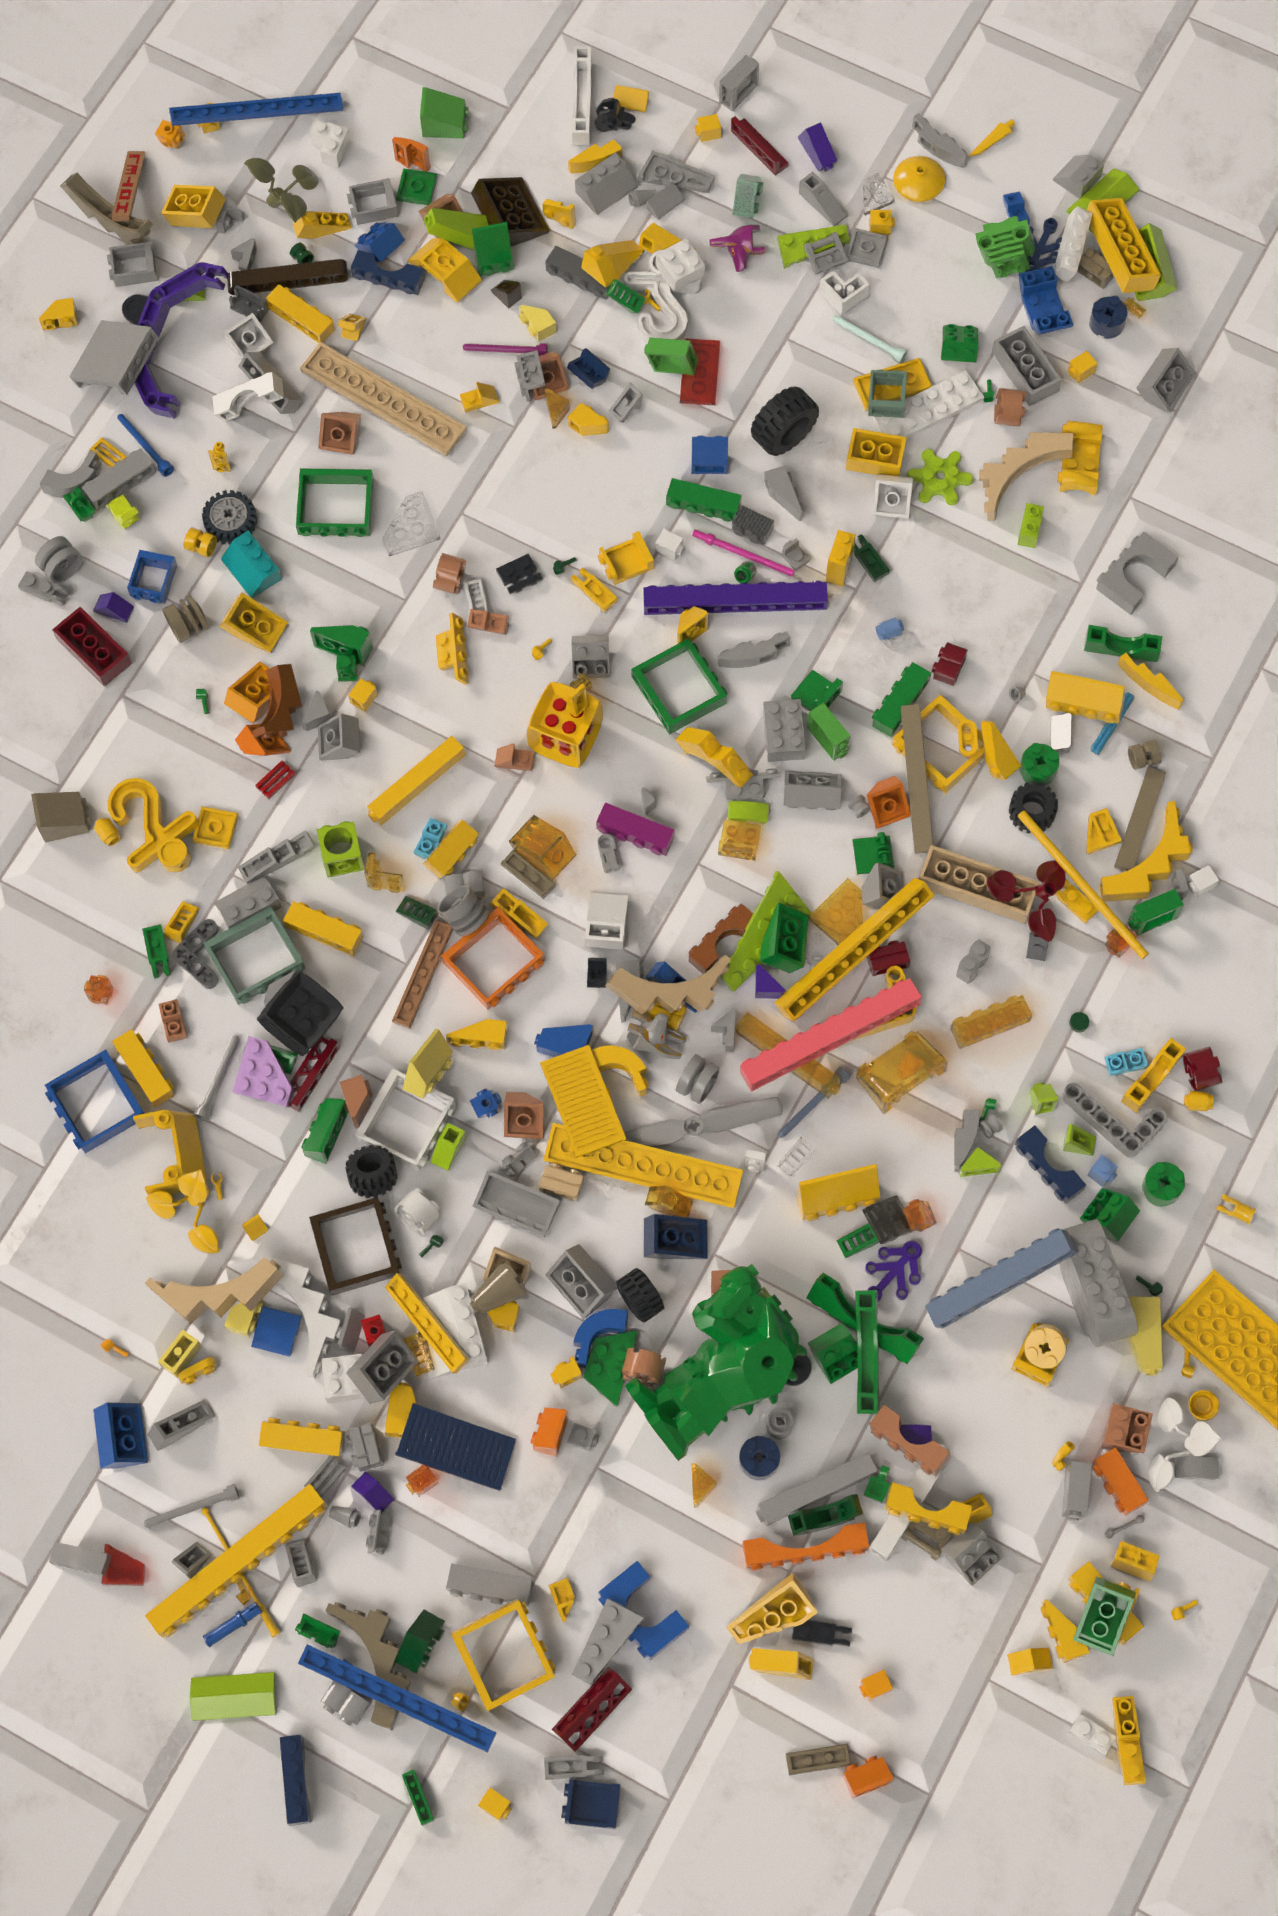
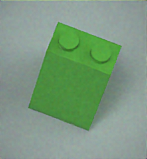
M423 87L420 109L422 137L464 139V132H467L468 122L465 121V118L469 117V107H466L465 99Z

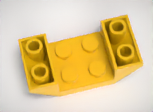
M432 238L408 259L411 265L424 268L444 285L445 293L456 303L482 282L481 277L469 259L442 238Z

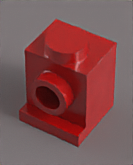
M380 1314L360 1320L369 1347L381 1334L386 1333ZM378 1329L376 1334H371V1330Z

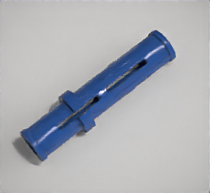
M254 1602L243 1611H237L235 1616L204 1635L203 1639L209 1648L212 1647V1645L241 1626L245 1627L248 1625L247 1622L262 1614L263 1612L258 1603Z

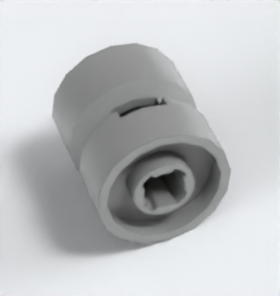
M776 1408L768 1415L766 1426L769 1435L780 1440L788 1437L793 1428V1416L785 1408Z

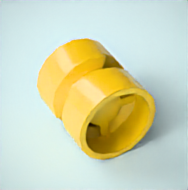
M191 527L185 536L183 547L186 550L194 553L198 552L199 555L209 558L215 550L217 537L207 532L203 534V531Z

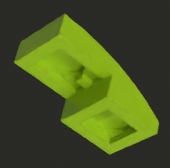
M729 801L728 820L741 823L752 821L766 824L768 822L769 804Z

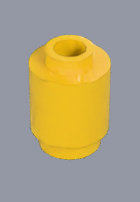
M100 818L95 822L94 830L104 844L112 846L121 839L119 831L109 818Z
M1189 1091L1188 1095H1184V1106H1187V1110L1207 1112L1213 1109V1094Z

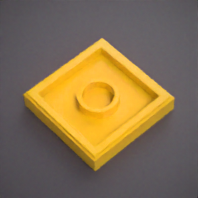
M201 806L198 817L199 824L194 831L192 842L230 849L239 816L238 813Z

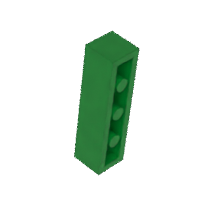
M415 1770L402 1774L421 1825L424 1826L433 1822L434 1818Z

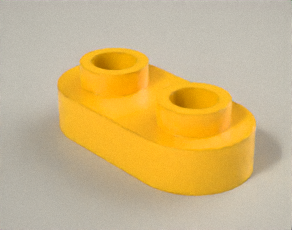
M963 720L958 725L959 752L964 757H972L978 750L977 726L972 720ZM969 729L970 732L965 733L964 730ZM969 746L972 749L970 751L965 750V747Z
M208 1357L181 1371L177 1376L182 1384L190 1385L197 1381V1377L213 1373L217 1363L214 1357Z

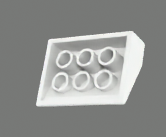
M466 1283L445 1288L422 1298L424 1303L469 1358V1361L460 1371L488 1364L474 1310L470 1305L471 1299ZM416 1328L429 1379L432 1380L453 1374Z

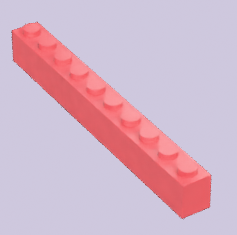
M910 978L905 981L900 980L894 987L890 989L885 988L872 998H865L859 1005L855 1007L850 1006L843 1013L830 1016L822 1024H814L810 1030L795 1034L787 1042L781 1041L775 1048L771 1050L766 1049L753 1059H746L740 1065V1074L752 1092L921 1005L922 996Z

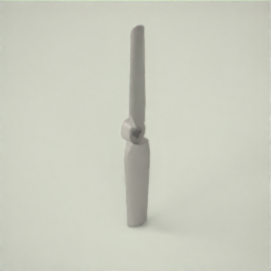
M771 1097L713 1108L699 1117L691 1116L686 1121L669 1119L624 1132L625 1141L654 1147L675 1143L688 1134L698 1136L703 1131L719 1133L780 1116L783 1112L782 1103L778 1097ZM692 1121L700 1124L695 1132H693V1129H689Z

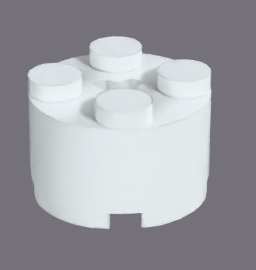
M416 1188L411 1190L398 1203L394 1211L396 1215L398 1213L402 1215L400 1220L415 1233L421 1231V1235H424L439 1219L438 1210L440 1207L436 1202L425 1198V1194Z

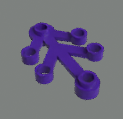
M909 1241L902 1248L881 1247L878 1250V1257L881 1260H886L889 1256L902 1257L897 1262L875 1263L870 1261L866 1264L865 1271L869 1275L875 1274L876 1271H889L877 1286H871L867 1289L878 1290V1302L882 1298L883 1290L895 1277L897 1278L898 1287L896 1297L899 1300L907 1298L908 1290L905 1285L904 1266L908 1261L911 1271L908 1279L911 1285H918L920 1283L921 1276L918 1273L917 1259L922 1254L920 1244L915 1241ZM914 1249L916 1253L910 1254L908 1250ZM884 1250L888 1255L882 1256L880 1252ZM873 1265L875 1270L870 1271L867 1267ZM912 1276H917V1277H918V1281H917V1282L912 1281V1280H911V1277H912ZM901 1290L906 1293L903 1297L898 1294Z

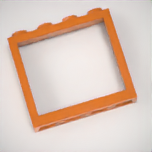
M499 907L488 915L487 919L478 929L463 936L441 955L442 963L487 1010L497 1006L503 996L511 994L517 984L525 982L529 978L530 973L534 970H539L545 961L544 953ZM501 923L534 958L492 995L486 998L453 962Z

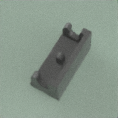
M236 285L234 297H229L230 309L246 317L253 313L261 323L269 311L267 299Z

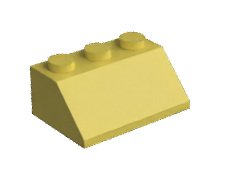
M436 1028L409 1061L403 1090L422 1099L428 1093H432L436 1082L442 1080L444 1072L449 1071L453 1064L451 1060L453 1051L439 1029Z

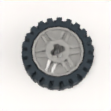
M225 490L222 495L218 492L215 498L211 496L210 502L206 501V507H203L202 513L203 524L207 533L217 537L218 543L221 541V544L225 545L228 542L230 545L234 539L246 531H249L251 535L252 531H255V525H257L256 510L250 498L248 499L245 494L242 496V493L239 491L235 494L234 490H230V493H227V490Z

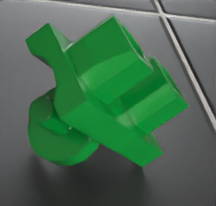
M76 487L71 493L63 495L64 500L80 522H86L96 513L79 487Z

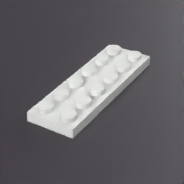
M965 370L906 399L904 418L873 416V420L882 433L903 436L908 439L984 401V396Z

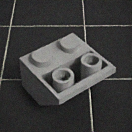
M609 635L572 636L573 678L610 677Z
M971 1522L967 1525L964 1534L956 1535L941 1549L950 1564L971 1586L1002 1559L985 1532Z

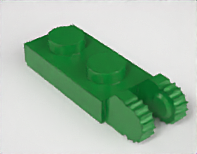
M161 924L142 928L154 979L159 978L156 966L159 963H163L166 976L171 975Z

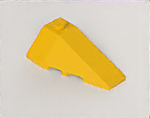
M633 240L596 245L584 251L581 268L606 288L611 285L613 279L619 281L621 275L627 272L629 266L635 263L643 254L644 249Z
M792 1573L750 1606L726 1628L738 1644L772 1632H780L785 1628L802 1625L816 1615L818 1611L805 1587L796 1575Z

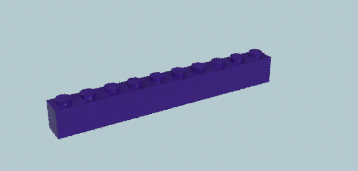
M819 580L813 582L796 581L794 583L759 582L757 584L740 583L731 585L723 583L721 585L703 584L694 586L687 584L684 586L667 585L657 587L650 585L643 587L644 615L682 614L683 611L686 609L690 610L694 606L708 613L827 610L828 606L827 582Z

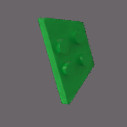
M638 1331L596 1338L593 1341L583 1378L616 1407L618 1406L625 1381L622 1369L627 1349L634 1348Z

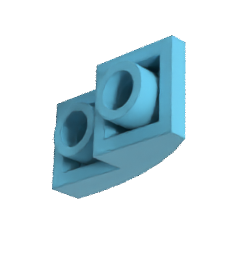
M430 818L422 831V837L414 850V855L427 859L442 841L447 824Z
M1143 1048L1126 1053L1122 1051L1104 1057L1110 1076L1149 1067Z

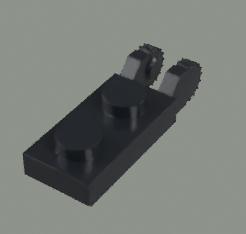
M807 1620L802 1625L793 1627L792 1640L849 1647L850 1641L834 1639L835 1632L851 1634L852 1628Z

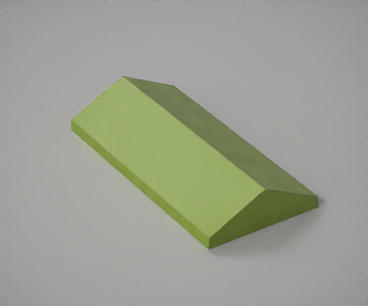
M1113 168L1069 207L1066 212L1070 214L1076 207L1087 210L1091 200L1122 198L1124 203H1126L1139 191V188L1128 173Z
M275 1672L191 1678L190 1708L192 1721L276 1715Z

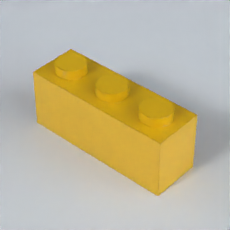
M463 819L458 821L424 861L423 865L439 879L450 875L454 870L452 866L456 862L460 863L466 856L464 853L466 849H471L477 843L476 837L479 833Z

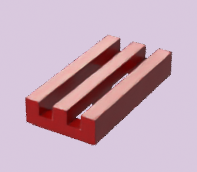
M280 761L255 786L263 795L270 799L296 774L284 761ZM286 772H288V774L281 781H279L269 792H266Z

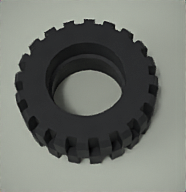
M791 386L788 389H783L766 402L767 404L755 416V420L752 422L751 435L769 455L779 456V454H785L786 451H790L794 446H797L806 437L808 432L812 430L819 417V407L800 387Z

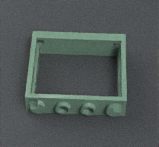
M271 906L204 942L208 954L238 1005L248 1003L252 1000V997L258 994L266 993L269 984L289 973L302 972L305 969L302 958ZM272 922L295 962L238 993L215 952Z

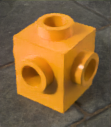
M162 120L155 132L160 143L167 148L173 147L178 149L185 138L181 125L172 126L171 122Z

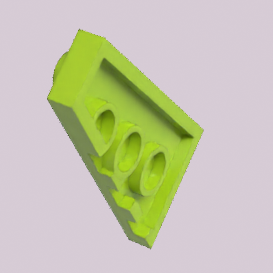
M846 224L778 235L777 241L784 269L790 267V264L795 262L798 264L803 262L805 258H808L804 251V244L814 243L829 237L834 232H837L842 246L848 244L849 235ZM830 243L813 250L816 255L835 247V245Z

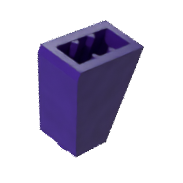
M820 122L806 128L798 136V139L818 172L823 169L825 172L833 169V165L838 160L822 123Z

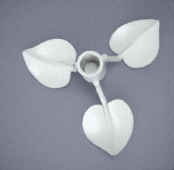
M1169 1397L1163 1401L1158 1413L1159 1427L1162 1431L1168 1433L1172 1432L1175 1428L1176 1431L1188 1436L1185 1440V1447L1188 1450L1167 1455L1165 1458L1161 1454H1157L1152 1458L1148 1468V1477L1151 1486L1156 1492L1167 1487L1173 1480L1175 1472L1172 1462L1169 1461L1171 1458L1184 1455L1203 1456L1210 1452L1222 1439L1206 1422H1197L1192 1427L1190 1433L1179 1428L1178 1425L1184 1420V1412L1181 1405L1175 1399Z

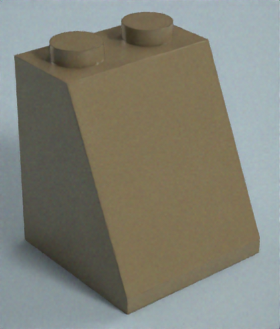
M80 792L31 794L37 828L44 842L89 833L88 826L91 825L89 814L86 815L85 812L88 805L86 798H82Z

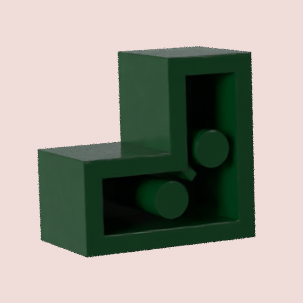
M423 1609L406 1632L395 1662L416 1674L421 1667L425 1668L430 1660L428 1654L433 1651L437 1643L436 1640L439 1642L444 1635L445 1630L442 1628L445 1620Z

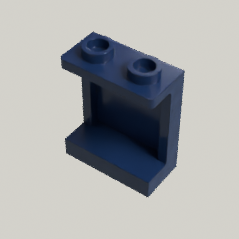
M569 1779V1784L565 1783L564 1787L567 1805L562 1806L561 1818L565 1819V1824L616 1830L620 1784Z

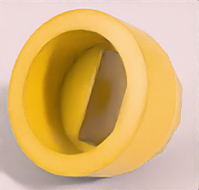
M461 1692L453 1694L452 1706L459 1711L465 1710L469 1704V1696Z

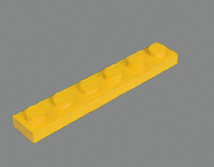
M396 1273L385 1286L386 1290L450 1371L457 1374L469 1361V1358L401 1273Z

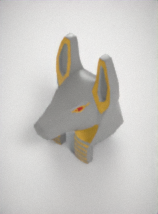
M634 1010L631 1018L640 1021L641 1024L640 1026L633 1023L629 1024L627 1030L629 1033L626 1037L628 1046L633 1050L649 1051L660 1057L680 1059L682 1054L665 1044L667 1040L685 1043L686 1038L667 1026L668 1017L660 1013L652 1019L647 1013L641 1014Z

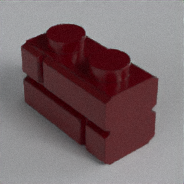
M894 940L889 942L887 946L881 947L879 945L867 956L872 976L885 974L892 966H898L901 969L910 967V958L904 941Z

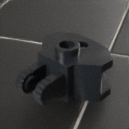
M608 98L602 100L597 107L596 113L598 117L595 119L594 124L597 130L601 132L617 131L618 128L629 130L632 124L635 123L636 118L634 115L624 111L625 107L621 106L618 99Z

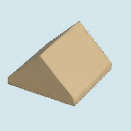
M494 1246L483 1281H486L500 1264L506 1262L517 1274L519 1282L525 1285L532 1270L531 1262Z

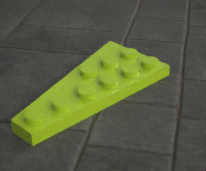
M775 871L770 886H767L761 903L757 905L748 922L742 939H739L737 948L733 956L730 957L729 969L724 975H720V978L731 991L739 988L756 971L758 964H763L760 961L761 943L777 903L789 906L809 915V917L813 914L779 871Z

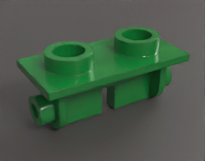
M304 1613L300 1623L295 1628L298 1635L308 1639L313 1637L315 1642L325 1646L327 1649L329 1647L335 1648L340 1634L339 1630Z

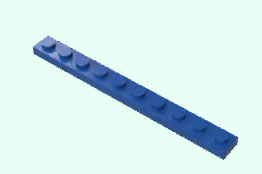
M341 93L171 107L169 108L171 125L179 126L343 111Z
M308 1644L298 1662L299 1665L487 1753L497 1734L495 1731Z

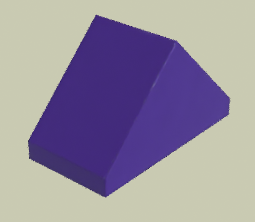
M115 592L99 596L93 612L127 623L134 606Z
M758 964L755 976V998H780L786 990Z
M364 1472L351 1486L376 1511L381 1510V1513L394 1501V1498L367 1472Z

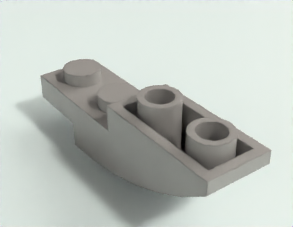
M919 113L913 116L912 127L918 133L917 142L924 149L949 164L962 168L966 166L968 155L964 149H961L956 144L954 138L950 137L947 133L940 136L939 132L933 129L928 120Z
M787 631L777 633L767 641L762 640L758 642L756 646L753 645L751 640L741 642L731 650L722 651L718 655L719 667L744 668L777 659V651L790 645V635Z

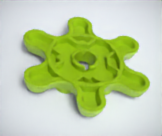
M931 449L924 450L921 458L925 466L921 469L911 468L906 473V477H912L913 482H919L923 486V490L918 495L919 501L921 503H928L933 496L940 495L944 497L948 505H956L959 500L955 492L956 487L960 485L969 486L974 481L972 474L961 472L957 468L962 459L961 454L958 451H953L947 458L942 459L936 457ZM944 473L945 478L937 479L935 474Z

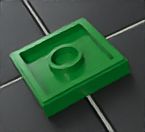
M403 168L396 200L421 205L431 204L437 181V173Z

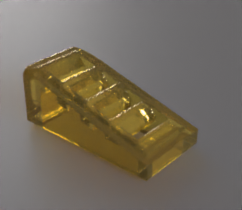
M420 1332L402 1339L416 1358L421 1355L424 1357L413 1367L416 1377L435 1369L428 1342ZM417 1340L418 1343L416 1345L413 1344V1341ZM420 1347L421 1351L416 1353L415 1349ZM426 1362L427 1366L420 1369L419 1365Z

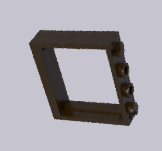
M378 1197L309 1217L331 1296L391 1279L396 1273H400L399 1269H402L400 1258H395L394 1251L397 1250L395 1240H390L389 1232H392L389 1220L385 1221L383 1214L387 1213L384 1202L380 1203ZM375 1208L391 1267L336 1283L320 1223Z

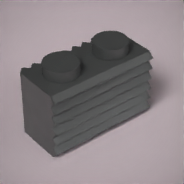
M745 506L740 508L732 522V530L736 535H744L755 544L761 543L765 545L774 529L773 519Z

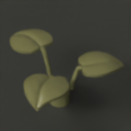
M251 158L244 162L258 181L262 183H269L271 181L268 190L270 194L266 198V202L270 207L277 208L282 203L294 223L306 213L307 205L300 196L287 192L298 182L303 189H314L318 185L319 179L311 169L304 165H296L292 169V174L296 180L285 190L280 187L273 189L275 169L268 161L261 158Z

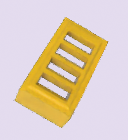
M583 683L569 695L566 710L574 717H577L588 707L586 687Z
M182 901L164 928L165 937L181 943L191 928L199 912V907ZM183 910L190 912L191 914H186L183 912Z

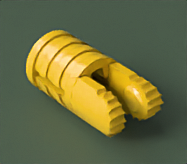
M1223 1193L1221 1198L1226 1202L1234 1204L1235 1207L1231 1211L1222 1205H1218L1216 1210L1249 1225L1256 1208H1251Z

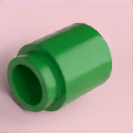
M749 561L743 562L734 571L736 581L748 583L756 575V566Z

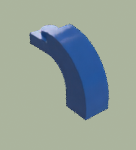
M602 1310L594 1313L581 1324L574 1338V1346L581 1347L576 1350L575 1355L578 1367L586 1368L590 1346L596 1337L609 1332L625 1333L628 1319L627 1310Z

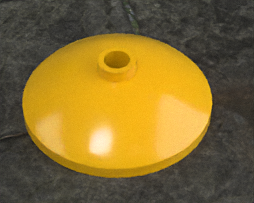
M913 156L898 164L894 171L893 182L898 193L904 198L915 202H925L934 199L942 192L945 186V172L935 160L925 156Z

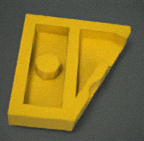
M546 199L542 204L543 214L548 219H553L559 222L561 226L572 230L576 225L575 205L570 204L566 207L563 206V202Z
M1107 808L1089 814L1087 855L1121 844L1122 840Z

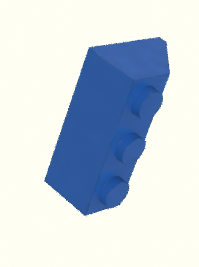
M107 1402L94 1408L100 1469H118L148 1463L141 1403Z

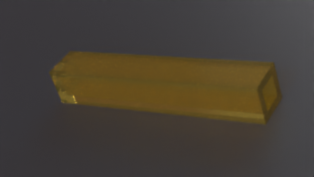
M748 1012L735 1026L736 1033L760 1051L771 1050L781 1041H788ZM812 1060L791 1071V1073L828 1099L832 1094L835 1096L841 1088L840 1077L816 1060Z

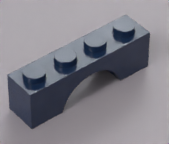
M357 250L351 265L352 277L358 280L369 281L375 285L387 286L393 290H401L407 294L418 295L425 280L424 268L406 264L400 270L386 271L376 264L374 254Z
M1034 1125L1017 1138L1015 1148L1021 1156H1025L1029 1160L1028 1164L1030 1167L1041 1174L1042 1181L1047 1186L1050 1185L1053 1188L1057 1199L1063 1200L1067 1204L1084 1191L1086 1184L1074 1170L1059 1171L1047 1163L1044 1156V1147L1048 1139Z
M301 1734L279 1737L287 1824L289 1826L311 1823V1815L305 1780L304 1738Z

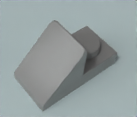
M229 194L224 196L226 200L216 221L218 233L225 234L227 227H230L231 220L243 222L241 211Z
M251 238L231 250L232 259L239 261L238 268L241 271L252 269L257 252L255 239Z
M629 383L609 409V412L620 422L624 423L634 409H641L643 394L632 383Z
M736 1009L730 1010L711 1027V1032L723 1033L722 1045H726L725 1052H733Z

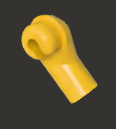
M1067 1441L1058 1450L1052 1461V1465L1056 1467L1057 1471H1061L1066 1467V1463L1063 1460L1075 1449L1074 1444L1070 1441Z

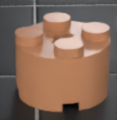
M999 388L996 399H998L997 404L994 407L995 424L1020 426L1021 417L1023 418L1025 414V407L1022 406V402L1025 401L1026 391Z
M442 553L435 573L436 580L433 581L432 588L458 594L461 578H463L465 573L466 560Z
M628 1348L622 1369L623 1379L631 1381L637 1378L648 1387L661 1383L666 1358L661 1359L660 1354L640 1349L638 1353L633 1352L634 1348Z

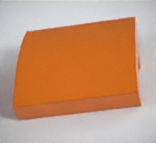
M394 137L392 139L395 160L408 169L414 164L425 172L429 171L431 166L427 146L407 138Z

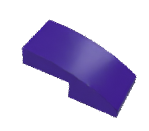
M909 1424L901 1425L900 1427L902 1437L909 1443L923 1445L932 1441L931 1425Z

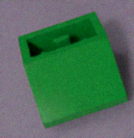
M1101 1188L1080 1217V1220L1085 1223L1097 1219L1104 1230L1106 1238L1119 1241L1139 1214L1140 1209L1129 1196Z
M842 1323L808 1342L814 1359L830 1384L858 1368V1347L852 1333Z

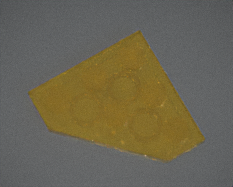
M847 878L809 915V920L839 945L863 924L862 890Z

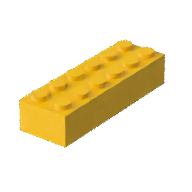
M1123 199L1091 200L1086 210L1093 213L1089 227L1122 293L1154 290L1161 274Z

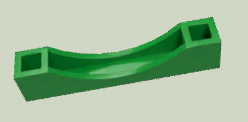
M822 1273L816 1279L806 1298L813 1305L822 1308L830 1316L839 1319L847 1327L857 1331L856 1308L848 1300L840 1283ZM878 1323L879 1347L894 1355L897 1360L908 1364L924 1338L908 1327L898 1328Z
M878 1290L855 1291L858 1343L857 1414H877L880 1410Z

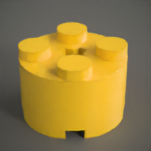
M1043 1324L1032 1329L1025 1342L1026 1357L1032 1364L1040 1368H1053L1062 1361L1067 1349V1342L1063 1332L1051 1324ZM1045 1342L1049 1343L1047 1350L1043 1349Z

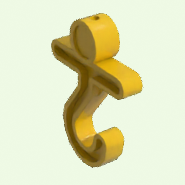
M140 778L126 779L118 783L110 792L107 800L108 811L118 826H124L129 821V816L126 812L127 803L136 797L144 799L145 843L127 857V864L131 870L140 872L158 858L164 868L170 872L175 873L185 870L190 864L191 853L181 840L198 826L199 821L195 814L191 811H186L166 827H163L162 799L151 783Z

